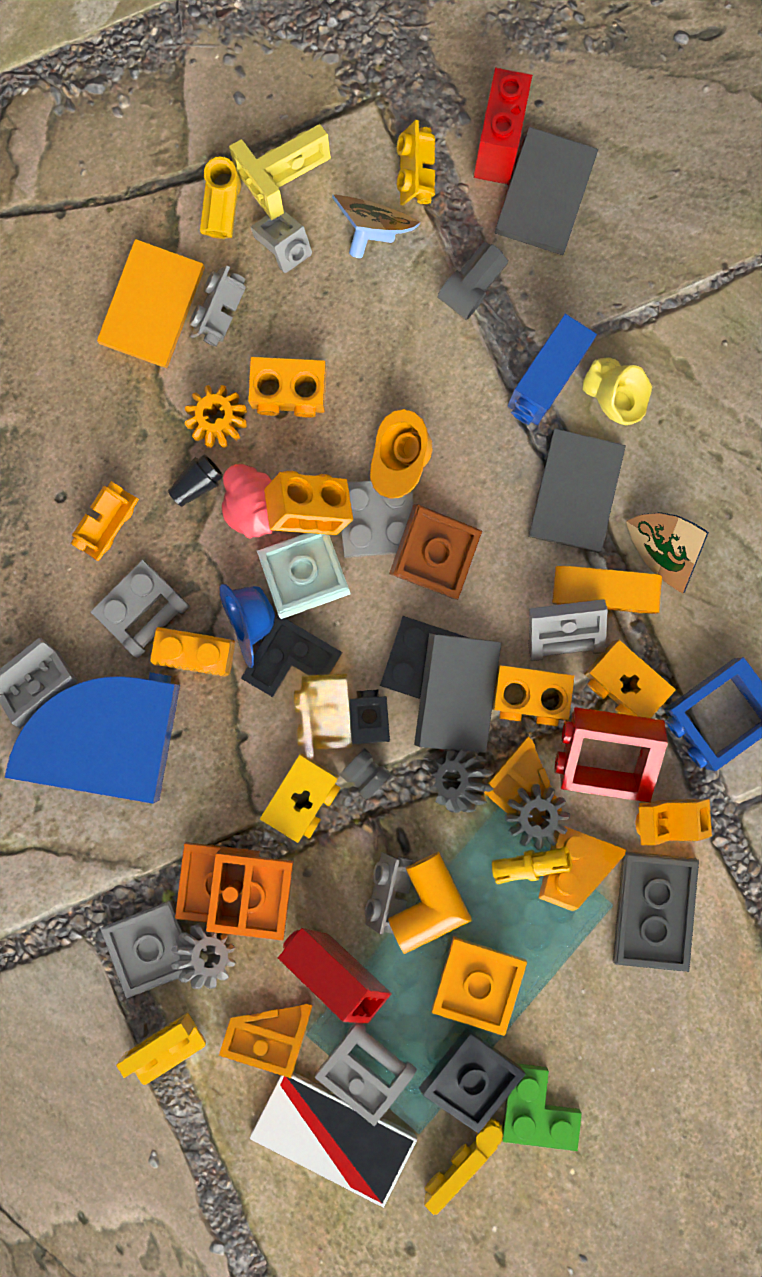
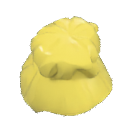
M613 358L594 360L586 373L582 386L586 394L597 398L603 412L611 420L623 425H631L642 420L646 414L652 392V385L640 366H621Z

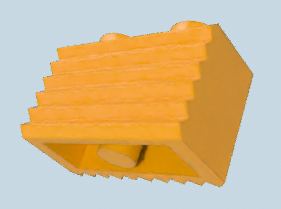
M157 627L150 661L153 665L226 677L231 671L235 641Z

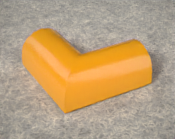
M439 851L405 867L421 902L388 918L393 934L404 954L473 921Z

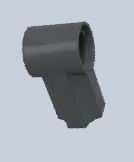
M483 242L461 271L457 270L449 277L437 297L465 320L469 319L482 303L487 289L504 270L509 260L495 245Z

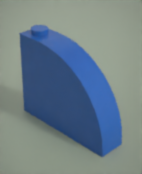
M149 672L148 679L124 676L104 677L85 681L65 689L42 705L23 727L9 756L5 778L152 804L160 801L180 685L171 683L172 676Z

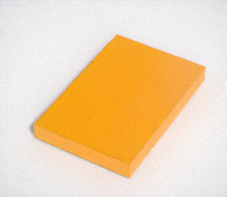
M135 239L97 342L100 345L168 368L203 275L204 264Z

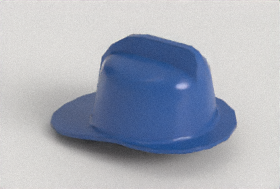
M221 584L219 588L222 605L235 630L243 658L247 666L252 668L254 665L252 645L270 633L275 618L273 607L259 586L232 590L227 584Z

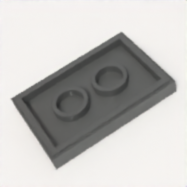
M529 127L495 229V234L564 255L598 149Z
M554 428L528 537L601 553L626 445Z
M429 633L414 740L415 746L486 752L502 642Z
M626 851L625 856L622 858L613 954V963L615 965L683 972L690 971L699 869L698 859Z

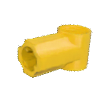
M215 157L206 164L204 169L206 183L200 232L203 235L217 239L232 238L237 196L241 190V180L234 163L230 159ZM221 174L231 175L230 181L225 185H216L214 183L215 179Z

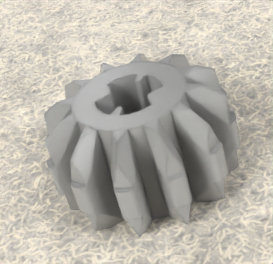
M201 925L191 926L190 934L185 932L178 935L183 947L174 946L171 949L172 953L180 955V960L174 961L171 965L172 968L183 969L179 975V980L184 983L191 980V987L193 989H201L203 985L209 989L215 988L217 979L227 980L229 978L225 966L233 967L236 964L235 960L228 958V953L233 952L236 947L234 944L224 945L228 934L207 932V925L204 929ZM200 951L208 955L207 962L199 958Z

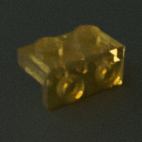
M348 675L302 676L300 690H294V707L296 713L302 712L303 724H297L298 746H305L306 759L314 758L315 749L352 747Z

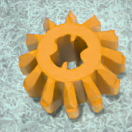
M206 385L204 387L205 397L202 398L196 392L192 394V398L197 403V406H185L186 413L193 416L185 421V425L188 429H195L192 434L195 441L202 440L205 437L206 447L212 448L216 438H218L221 447L226 448L228 446L226 440L228 435L236 441L240 439V435L235 430V427H247L246 420L240 417L247 413V408L243 404H237L240 399L237 392L227 396L226 386L220 385L217 393L214 394L211 386ZM217 410H220L224 418H217L215 424H213L209 415H216Z

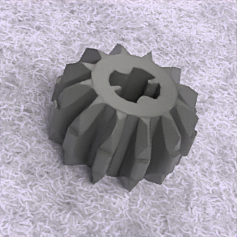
M463 749V751L450 750L447 751L446 758L436 759L439 769L429 773L432 777L436 778V783L429 788L433 792L438 793L436 803L446 806L447 810L455 813L460 811L471 813L476 811V805L487 803L484 792H490L494 789L490 784H487V779L494 773L491 770L485 769L486 759L476 756L474 751Z
M532 784V796L530 797L523 788H519L517 792L522 799L521 803L519 804L514 799H509L507 802L510 807L517 810L516 813L504 815L506 821L518 822L508 830L509 834L516 836L523 832L519 843L524 847L529 844L533 837V844L537 850L543 847V837H546L552 846L557 844V840L552 832L554 830L561 834H566L567 832L564 826L558 824V820L570 819V813L557 811L564 806L566 800L563 797H558L551 801L555 793V789L551 787L546 788L541 796L540 786ZM533 808H537L539 811L545 810L546 816H541L545 820L540 825H537L534 821L528 822V817H533L529 813Z

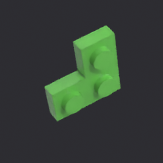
M516 1063L521 1066L526 1074L506 1098L502 1133L504 1134V1137H502L503 1142L578 1151L582 1117L580 1109L545 1105L548 1068Z

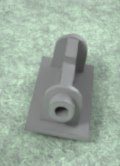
M228 265L219 269L217 273L211 272L204 286V292L208 293L203 306L197 305L189 322V325L193 326L189 337L195 338L204 334L203 341L216 347L219 341L223 342L233 318L221 312L222 307L224 306L232 311H236L246 289L243 285L245 282L244 277L236 273H232L230 277L227 276L230 269Z
M381 852L380 861L375 865L373 871L374 888L372 897L367 901L365 907V925L379 934H383V932L393 934L388 918L405 910L407 901L395 898L396 892L409 894L411 879L405 867L411 865L413 860L405 857H398L396 859L385 852Z

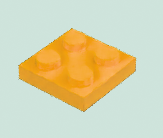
M453 936L431 1012L505 1036L527 965L526 959Z

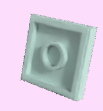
M305 533L257 550L280 619L351 594L331 538L327 534Z

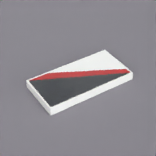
M293 1072L292 1078L280 1075L250 1136V1139L383 1208L418 1140L416 1134L383 1117L373 1126L332 1091Z

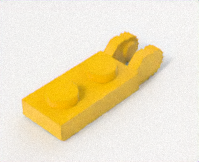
M491 1117L479 1134L476 1132V1140L470 1147L463 1144L455 1152L450 1160L453 1165L444 1175L440 1171L437 1172L424 1189L427 1193L425 1194L424 1206L433 1215H437L496 1151L498 1145H501L502 1137H504V1134H502L503 1128H501L502 1124L496 1118L492 1119Z

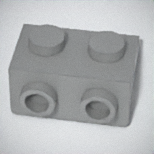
M38 638L0 668V704L10 722L20 729L42 705L65 689L74 686L78 681L60 652L44 639Z

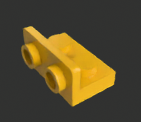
M187 1012L125 1052L116 1066L123 1078L135 1072L141 1084L147 1085L204 1048L206 1040Z

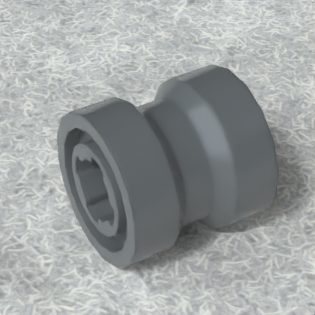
M364 748L340 773V776L347 782H353L358 787V793L365 800H368L392 773L386 767L378 766L373 761V755Z

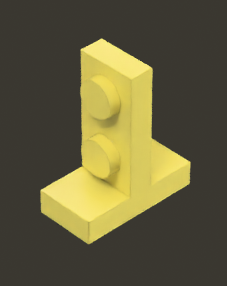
M320 124L308 131L301 132L285 144L269 150L258 159L255 158L242 139L229 146L232 161L239 177L271 220L284 214L278 188L331 159L328 134Z

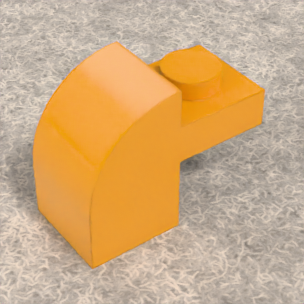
M674 799L639 803V813L636 816L635 825L636 831L640 835L641 845H658L667 841H700L712 837L710 799Z

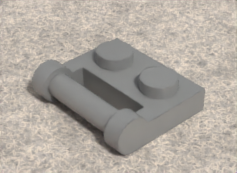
M142 560L91 613L138 659L146 651L144 647L154 638L156 628H164L179 612L183 614L190 606L146 561ZM163 595L168 600V603L133 637L127 630Z
M605 599L529 608L528 648L530 660L539 661L543 660V656L591 650L593 654L604 653L606 649L608 614Z
M354 1022L344 1038L317 1070L315 1078L375 1126L411 1081L417 1068L409 1061L405 1063L369 1035L366 1032L367 1027L362 1023ZM356 1044L395 1075L390 1084L350 1053Z

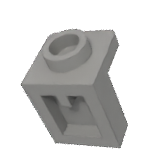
M285 211L284 214L273 220L266 215L250 227L254 238L275 255L278 266L284 273H287L312 255V249L304 226Z

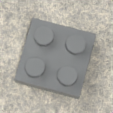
M371 481L348 483L353 520L342 530L344 558L396 554L414 505L413 492L411 491L400 498L390 499L381 496L373 488Z

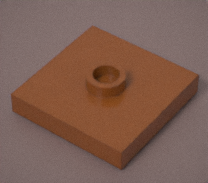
M414 504L389 574L451 599L458 600L482 530L419 504Z

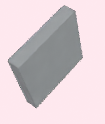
M172 900L100 928L126 999L178 979L183 970L173 969L171 966L174 961L180 960V955L172 953L171 949L174 946L183 947L178 935L184 933L180 920L175 919L176 909Z

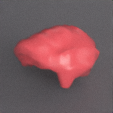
M235 464L229 467L223 476V484L226 490L222 502L224 520L229 527L244 534L249 539L272 534L274 531L269 528L264 489L272 481L267 474L257 472L256 468L248 465Z

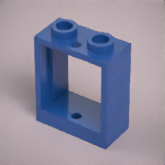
M565 313L514 389L508 403V407L513 409L511 414L527 425L532 422L538 426L585 356L597 334Z
M744 657L732 659L663 709L669 717L665 720L667 726L677 738L683 736L691 747L687 750L688 755L700 769L705 767L707 770L717 771L762 738V681ZM731 679L761 719V722L715 755L687 717L685 711Z

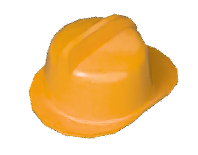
M406 409L394 411L386 416L379 426L371 463L370 479L373 488L381 496L390 499L400 498L411 492L419 482L423 468L431 458L433 451L432 440L423 419L415 412Z

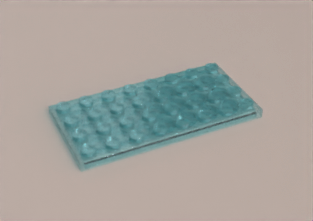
M500 807L493 812L447 866L473 921L406 954L402 952L394 934L390 933L363 965L392 993L370 1022L362 1023L367 1027L366 1032L404 1063L409 1061L417 1068L411 1081L389 1109L418 1134L424 1130L441 1109V1107L422 1095L419 1086L465 1028L471 1030L493 1047L503 1036L431 1012L453 936L526 959L527 965L507 1027L508 1030L613 907V904L596 889L574 911L539 899L538 896L544 876H540V879L536 881L519 879L497 884L495 882L496 878L493 877L492 873L493 860L524 855V852L528 850H534L535 853L549 851L544 844L542 849L537 850L533 844V837L527 846H522L519 841L523 832L516 836H511L508 832L518 822L506 821L504 815L507 813ZM327 1007L307 1030L306 1036L325 1053L330 1055L354 1022H343ZM356 1044L350 1051V1053L390 1084L395 1078L391 1071Z

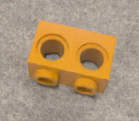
M251 357L248 397L251 408L257 409L258 414L266 416L279 415V411H294V415L297 417L312 418L316 417V412L324 413L327 375L326 362L324 360ZM266 381H275L279 384V389L273 395H264L260 392L262 384ZM305 382L312 383L316 386V391L310 397H301L296 393L299 385Z
M296 471L279 472L264 489L270 530L337 535L353 520L347 479L332 478L328 474L312 476L302 475Z
M500 665L498 666L492 710L500 711V719L521 721L522 714L537 716V724L558 726L559 719L569 720L575 675ZM511 683L519 685L523 691L522 700L515 705L507 703L504 698V690ZM548 688L554 689L559 695V703L552 710L546 709L541 703L542 693Z

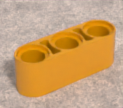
M555 566L552 604L561 605L605 599L608 610L658 614L662 576L575 566Z

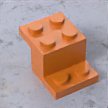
M186 842L183 850L175 919L206 922L207 932L284 940L294 861L259 857L260 851Z

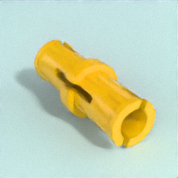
M567 846L536 853L534 850H528L524 852V855L492 861L493 877L496 878L495 882L497 884L519 879L536 881L540 879V876L572 871V859Z

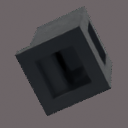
M379 689L356 691L357 698L349 699L352 744L390 742L387 696L379 697ZM366 709H373L376 712L377 718L373 723H366L363 720L362 714Z

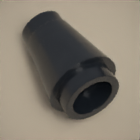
M204 454L199 459L194 457L174 482L173 486L168 489V493L179 506L183 507L186 503L218 487V481L223 478V474L207 455Z

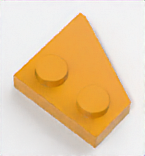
M564 826L567 829L566 834H561L555 830L554 837L557 840V844L551 845L550 850L567 846L571 854L572 871L544 875L538 898L574 911L584 903L625 856L626 849Z
M304 1004L230 1018L218 1056L292 1078L313 1006Z

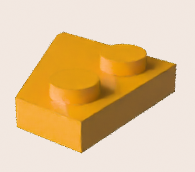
M527 736L491 777L487 784H490L494 789L490 792L485 791L484 794L506 813H516L517 810L510 807L507 802L509 799H514L519 804L521 803L522 799L517 792L519 788H523L530 797L532 796V784L540 786L541 796L546 788L551 787L550 780L545 768L542 766L535 749V744L531 738ZM555 794L551 801L557 798ZM533 808L529 812L533 817H528V822L534 821L537 825L544 822L545 819L541 816H546L545 810L539 811L537 808Z

